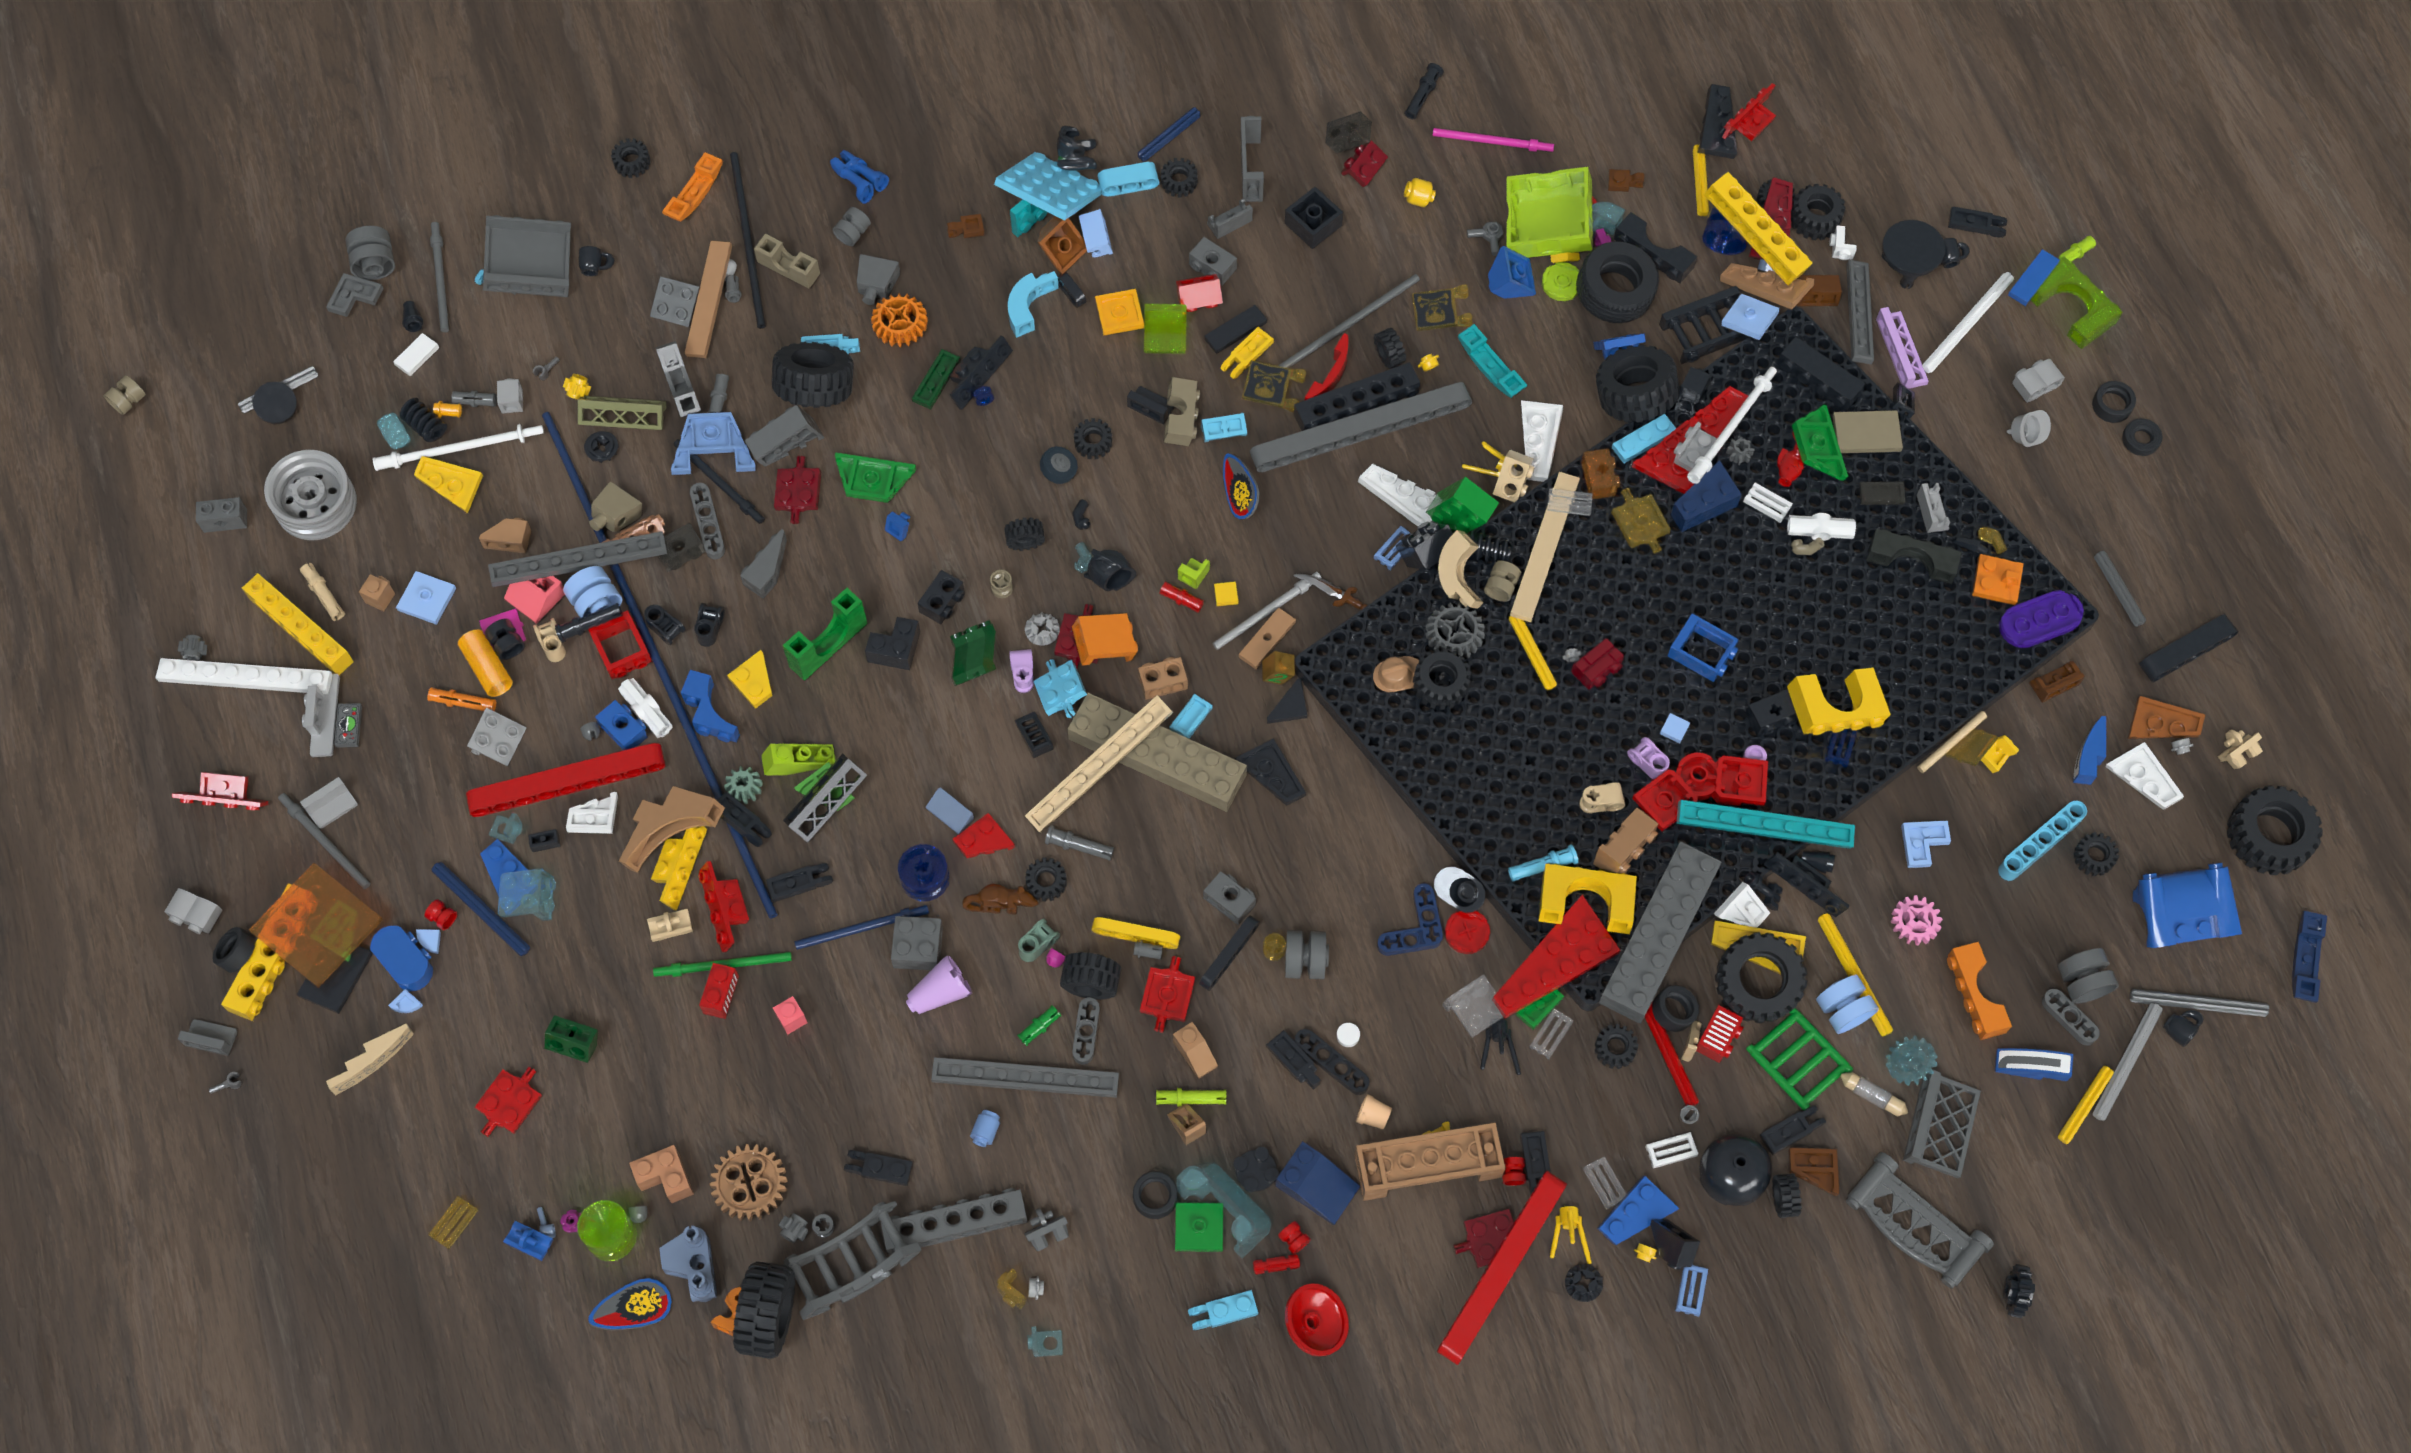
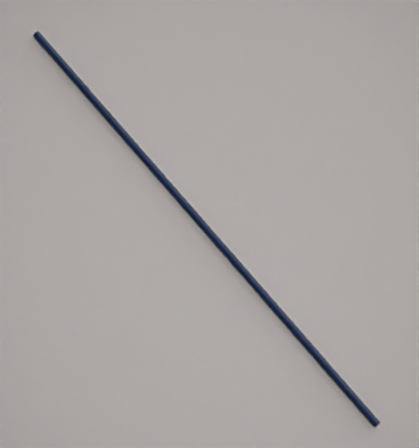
M545 412L542 414V418L590 521L593 519L591 516L590 500L550 413ZM602 528L599 531L594 530L599 543L607 540ZM618 563L612 564L610 568L717 801L723 795L620 566ZM726 823L769 918H775L778 914L742 835Z

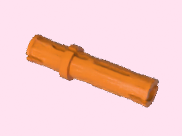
M431 687L428 691V701L444 703L448 707L460 706L485 711L488 708L494 712L497 702L495 699L457 693L453 689L446 691ZM466 700H467V701H472V702L481 703V704L466 702Z

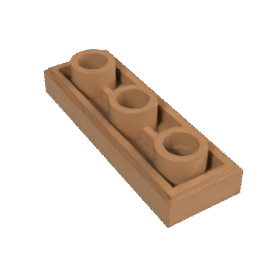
M1278 607L1239 653V658L1254 669H1257L1296 623V619Z

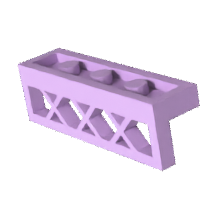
M1889 307L1881 308L1876 321L1901 384L1907 388L1927 385L1929 382L1901 311L1891 313ZM1893 319L1898 320V323L1900 325L1898 329L1896 328ZM1900 337H1902V338H1904V339L1906 340V345H1905V347H1904V345H1903L1902 340H1901ZM1907 354L1910 355V356H1912V358H1913L1912 364L1910 363ZM1915 373L1919 374L1920 380H1915Z

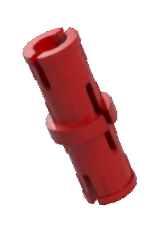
M1166 581L1159 593L1172 599L1177 605H1183L1199 613L1204 603V600L1188 593V590L1177 588Z

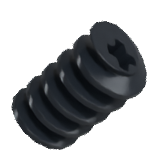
M418 398L408 400L400 410V418L426 442L438 440L447 430V424L442 422L441 418L436 417V414L431 412L430 408L425 407L423 402H419Z
M1471 531L1470 538L1478 545V548L1469 558H1472L1476 553L1477 560L1480 561L1485 556L1486 563L1491 558H1493L1494 564L1500 560L1509 562L1514 542L1511 546H1508V540L1505 539L1500 544L1499 537L1494 542H1491V535H1488L1483 540L1481 532L1476 538L1474 531Z

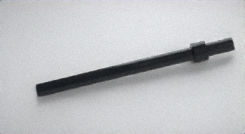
M677 439L673 445L678 448L681 440ZM690 454V461L737 503L745 515H750L758 524L765 520L749 500H745L696 454Z

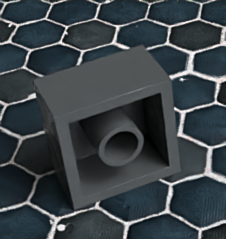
M895 916L891 954L893 968L932 970L940 962L943 934L941 919Z

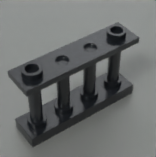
M1737 286L1662 314L1659 323L1662 331L1673 329L1684 348L1680 358L1681 364L1695 362L1702 356L1742 342L1750 337L1737 331L1729 332L1727 327L1722 326V318L1718 313V310L1725 307L1730 310L1739 298L1740 291ZM1710 315L1722 336L1711 340L1699 317ZM1692 322L1703 343L1692 347L1680 325Z

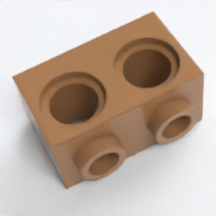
M1181 657L1166 658L1163 662L1155 664L1146 663L1138 668V676L1145 700L1155 698L1157 695L1163 696L1188 689V680ZM1174 671L1177 672L1178 675L1170 676L1168 675V673ZM1155 677L1157 680L1150 682L1147 678Z

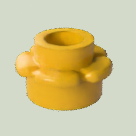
M1640 1243L1637 1250L1634 1249V1252L1638 1253L1636 1258L1649 1263L1651 1258L1656 1259V1249Z

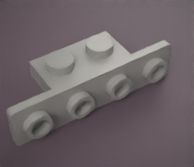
M333 674L328 694H323L317 685L308 686L307 694L304 695L306 710L302 716V724L311 734V757L333 755L340 682L338 674Z

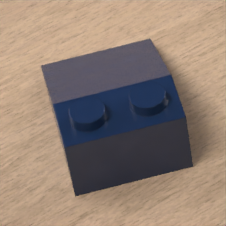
M1303 1141L1276 1179L1277 1188L1332 1225L1336 1224L1360 1188L1355 1181L1324 1155Z

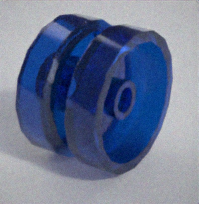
M1716 207L1710 210L1707 225L1702 235L1704 244L1720 254L1736 255L1743 252L1748 242Z
M919 844L910 847L902 854L898 862V874L902 888L909 897L917 901H931L937 899L945 892L949 885L950 874L945 856L938 848Z

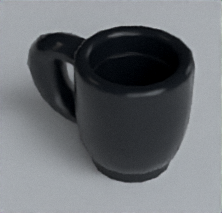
M1955 238L1943 239L1945 255L1941 265L1944 268H1953L1960 264L1959 260L1969 256L1970 248L1966 243H1957Z
M584 246L579 249V267L581 273L585 276H596L599 270H606L614 265L615 259L613 255L606 252L602 253L601 249L597 247ZM602 257H606L607 260L604 266H601Z
M2189 1010L2181 1015L2174 1013L2164 1024L2163 1028L2175 1042L2185 1047L2197 1034L2204 1019L2202 1014L2196 1010ZM2185 1017L2193 1018L2196 1021V1024H2194Z

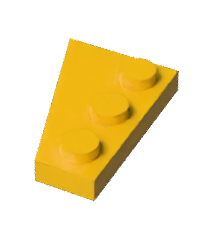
M421 456L414 473L418 480L466 513H468L483 477L481 472Z

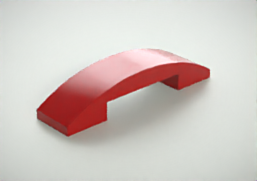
M1343 334L1334 349V360H1336V363L1323 384L1314 381L1305 396V400L1332 391L1340 381L1347 362L1348 334Z

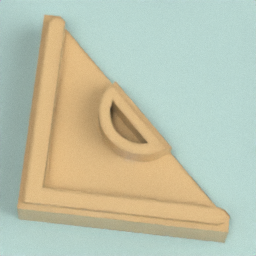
M1694 1021L1692 1023L1681 1060L1691 1061L1696 1052L1701 1022Z

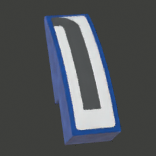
M2101 716L2081 745L2075 763L2073 783L2091 785L2097 777V765H2101L2106 758V716Z
M2006 1048L1996 1050L1995 1072L2038 1080L2044 1077L2068 1081L2072 1076L2073 1054L2036 1049Z

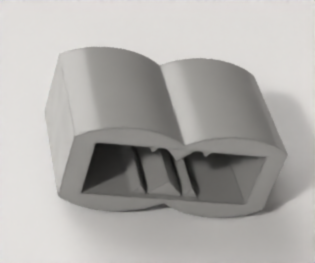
M2041 359L2035 362L2032 368L2019 370L2015 374L2012 384L2026 402H2031L2043 394L2058 388L2065 377L2051 359L2044 361Z
M178 888L164 912L169 916L168 920L178 926L184 923L189 925V930L197 934H201V932L209 934L222 909L209 900Z

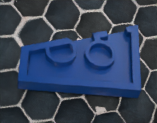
M498 839L480 853L508 917L543 887L532 873Z
M1642 1176L1597 1229L1609 1241L1617 1245L1650 1226L1651 1220L1662 1219L1679 1208L1646 1176Z

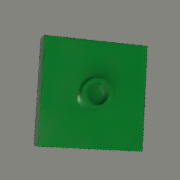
M1176 1203L1175 1251L1223 1252V1203Z

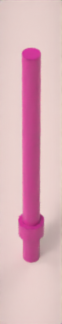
M1438 128L1433 130V136L1526 148L1533 152H1537V150L1553 152L1554 144L1538 142L1537 139H1530L1529 141Z

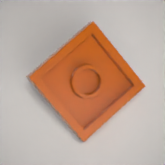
M1980 554L1972 596L2016 605L2024 563Z

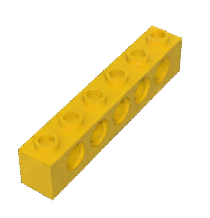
M1729 172L1713 183L1704 194L1788 286L1813 264L1808 256L1796 246L1794 241L1784 233L1780 226L1771 219L1766 211L1759 206Z
M257 573L242 587L247 597L331 672L340 675L354 662L349 653L260 574Z
M288 883L260 933L251 957L240 969L221 1004L228 1012L253 1021L254 1017L261 1012L262 1003L266 995H269L273 990L277 975H280L284 970L288 955L292 954L295 950L299 935L304 933L310 915L314 914L318 907L319 900L312 892ZM299 909L296 915L290 916L292 911ZM288 929L285 935L279 936L281 931ZM277 949L274 955L268 956L270 951ZM266 969L262 976L257 977L259 971ZM254 989V993L246 997L247 992Z

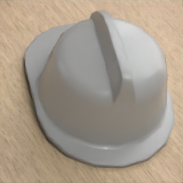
M2036 410L2014 418L2011 429H2008L2007 433L2012 435L2015 442L2023 444L2025 447L2041 444L2049 436L2051 429L2050 417L2043 410Z

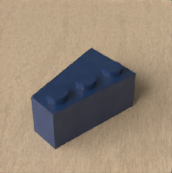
M1720 460L1701 478L1699 483L1694 484L1674 503L1671 516L1681 532L1738 506L1742 494Z

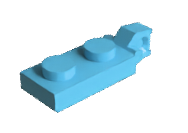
M843 334L801 337V342L826 343L832 347H839L840 350L846 351L848 355L849 353L860 352L859 339H849L843 336Z

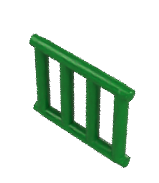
M1794 1008L1789 1012L1790 1015L1754 1046L1752 1044L1747 1046L1746 1050L1792 1100L1805 1111L1810 1107L1809 1104L1841 1077V1074L1845 1072L1850 1073L1854 1068L1803 1014ZM1797 1022L1806 1032L1773 1061L1769 1062L1761 1052ZM1813 1038L1822 1049L1786 1080L1777 1069ZM1827 1056H1830L1839 1066L1802 1097L1793 1086Z

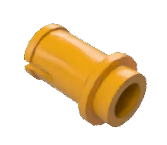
M439 401L434 403L433 412L439 418L442 416L460 418L462 406L461 404H448Z

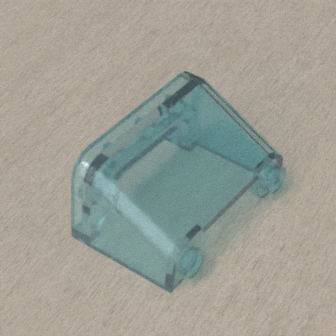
M1207 1162L1189 1166L1177 1176V1192L1184 1199L1194 1195L1202 1200L1211 1192L1236 1218L1232 1223L1231 1232L1237 1240L1234 1251L1241 1258L1248 1254L1270 1232L1271 1219L1218 1164Z

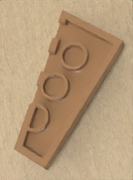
M1733 263L1720 275V281L1733 287L1737 286L1738 289L1791 310L1814 286V279L1807 278L1806 280L1796 279L1788 286L1779 275H1776L1775 271L1759 272L1757 268Z

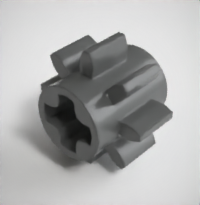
M1742 437L1736 441L1732 439L1730 446L1726 450V453L1730 454L1729 461H1734L1738 465L1744 461L1749 463L1750 456L1754 453V449L1750 448L1751 441H1747Z
M187 635L183 638V641H179L178 652H181L184 660L199 661L202 655H206L208 645H204L205 641H202L203 639L200 636Z
M794 1213L789 1218L784 1215L778 1224L782 1229L780 1235L792 1243H795L797 1239L803 1241L809 1232L805 1228L807 1222Z

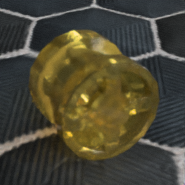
M1272 933L1265 937L1263 941L1265 957L1276 961L1284 956L1286 941L1282 935Z

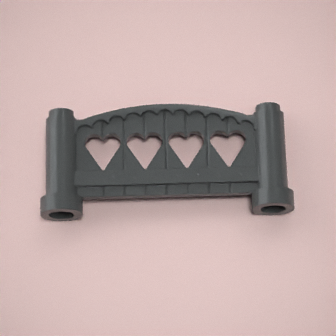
M1879 1152L1874 1158L1875 1163L1848 1194L1846 1203L1854 1210L1863 1208L1871 1221L1889 1241L1911 1258L1942 1273V1283L1953 1289L1954 1286H1957L1983 1253H1988L1994 1246L1993 1241L1979 1230H1974L1968 1236L1898 1179L1894 1175V1172L1899 1167L1898 1164L1889 1155ZM1893 1194L1890 1214L1883 1213L1881 1208L1874 1205V1199ZM1912 1210L1910 1229L1905 1230L1901 1227L1900 1223L1893 1221L1894 1214ZM1930 1225L1929 1244L1922 1245L1919 1239H1915L1912 1236V1230ZM1950 1241L1949 1258L1947 1261L1940 1260L1939 1255L1931 1252L1932 1245Z

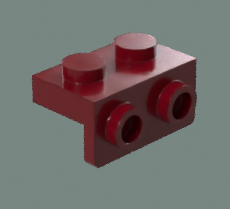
M1372 140L1365 144L1360 143L1355 148L1354 156L1345 161L1343 164L1345 168L1341 172L1343 176L1350 174L1362 187L1368 185L1388 158Z

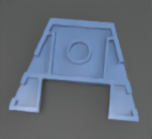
M731 412L688 414L681 435V441L675 454V460L671 467V475L691 474L690 454L734 452L736 472L755 471L754 460H752L747 445H745L741 437L740 430Z

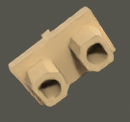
M2229 730L2225 735L2227 741L2224 742L2228 749L2221 753L2218 758L2221 762L2228 761L2233 769L2243 767L2247 764L2246 759L2242 755L2244 751L2249 758H2253L2263 752L2258 743L2262 739L2261 735L2258 732L2253 736L2249 734L2245 736L2242 730L2239 732Z
M688 909L672 913L665 912L663 913L664 915L647 919L652 942L693 932Z

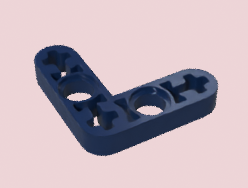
M1419 884L1415 887L1413 893L1419 928L1382 934L1377 942V948L1381 954L1390 956L1437 948L1441 944L1443 933L1434 890L1430 885ZM1421 891H1424L1425 894H1429L1427 895L1426 899L1427 905L1424 906L1423 897L1418 896L1420 895ZM1424 911H1431L1434 914V919L1425 921L1421 915ZM1432 926L1433 935L1438 936L1435 942H1432L1431 938H1427L1430 932L1429 927ZM1411 935L1415 937L1416 944L1408 946L1404 943L1403 939ZM1397 937H1400V946H1401V947H1399V948H1398V943H1396V942H1397ZM1385 940H1388L1389 943H1394L1391 944L1390 949H1387L1386 945H1382Z

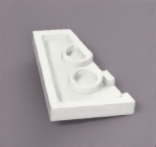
M2145 742L2105 766L2163 810L2184 797Z

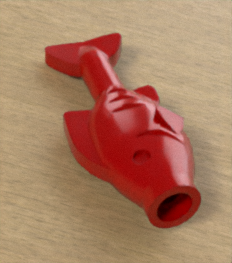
M1797 442L1790 452L1783 448L1777 458L1779 483L1784 487L1791 486V483L1801 475L1804 468Z

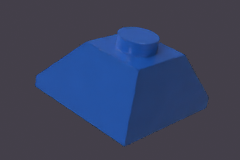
M1505 246L1501 247L1488 273L1491 293L1504 299L1534 296L1536 290L1530 259Z

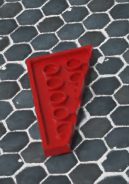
M1729 386L1704 409H1700L1690 420H1686L1667 435L1657 446L1648 450L1642 458L1634 461L1632 467L1685 494L1695 483L1690 482L1687 478L1689 471L1674 463L1676 456L1674 450L1679 442L1684 443L1686 440L1684 436L1690 426L1694 428L1697 422L1702 424L1700 428L1702 431L1718 438L1748 395Z
M1583 895L1563 916L1562 924L1554 926L1494 995L1492 1001L1504 1019L1620 953L1621 950Z

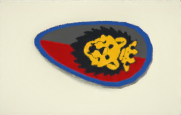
M1228 453L1225 455L1223 462V479L1229 507L1234 517L1241 520L1248 519L1257 509L1259 488L1244 462L1237 456Z
M650 1278L639 1279L625 1285L603 1299L589 1315L588 1323L592 1327L604 1330H627L656 1324L662 1321L670 1311L672 1303L670 1292L658 1280Z

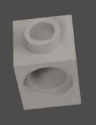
M508 378L497 381V403L502 413L523 412V389L518 379Z

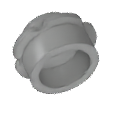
M2189 738L2171 742L2173 747L2171 751H2176L2177 755L2190 752L2189 747H2192L2193 744L2190 743Z
M1039 1276L1029 1278L1028 1297H1035V1300H1038V1295H1043L1044 1281H1039Z

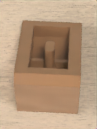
M1184 1104L1182 1107L1167 1114L1185 1145L1206 1134L1204 1120L1188 1104Z

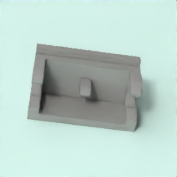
M1928 483L1922 484L1917 493L1927 533L1949 530L1950 521L1945 515L1940 498L1939 483H1936L1930 489Z

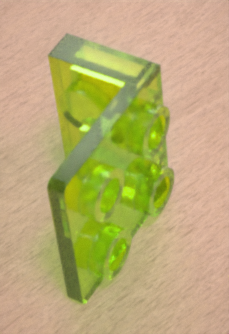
M1145 304L1144 352L1185 354L1187 305Z

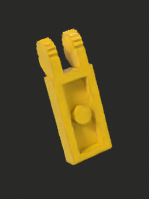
M1257 327L1230 353V356L1221 365V369L1227 371L1236 361L1238 365L1233 369L1230 377L1233 379L1238 378L1244 369H1247L1252 362L1274 343V339Z

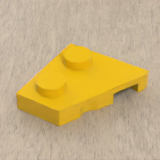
M761 650L727 675L728 679L755 709L773 696L764 655Z

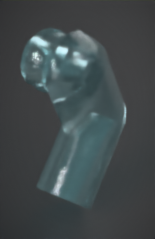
M1081 542L1075 546L1080 558L1077 563L1075 562L1074 567L1078 572L1084 573L1088 570V564L1092 555L1085 543Z

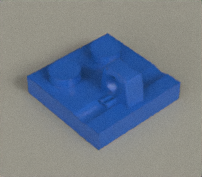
M1630 334L1593 343L1594 349L1602 350L1604 359H1606L1610 354L1614 355L1619 350V347H1622V349H1627L1628 346L1638 347L1639 343L1646 342L1644 334Z

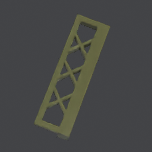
M599 396L580 397L578 399V425L662 430L666 401ZM583 408L591 409L597 416L593 420H584ZM606 410H612L618 417L614 421H608L602 414ZM627 411H631L639 419L635 423H631L623 415ZM648 413H657V424H650L644 416Z

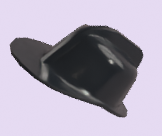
M1446 867L1436 875L1434 889L1437 895L1448 904L1465 913H1472L1483 905L1485 889L1482 883L1472 875L1457 867Z

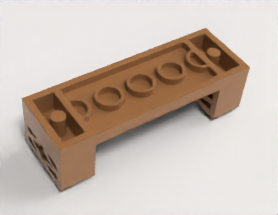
M1496 1123L1357 1145L1354 1155L1363 1201L1384 1198L1387 1196L1388 1190L1475 1175L1478 1176V1181L1502 1178L1505 1170Z

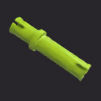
M1177 1088V1090H1156V1105L1177 1104V1107H1182V1104L1226 1105V1090H1182V1088Z

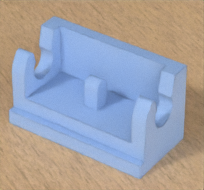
M1101 210L1079 215L1087 252H1093L1092 257L1113 254L1106 222Z

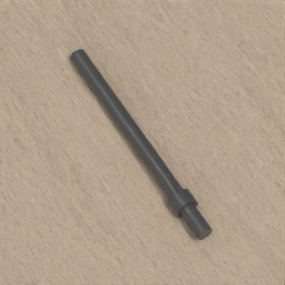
M432 222L430 245L433 248L440 331L448 332L449 324L441 249L443 247V238L440 236L439 223Z
M285 793L281 794L278 800L288 809V814L293 819H297L363 889H367L371 883L304 814V809L298 803H294Z

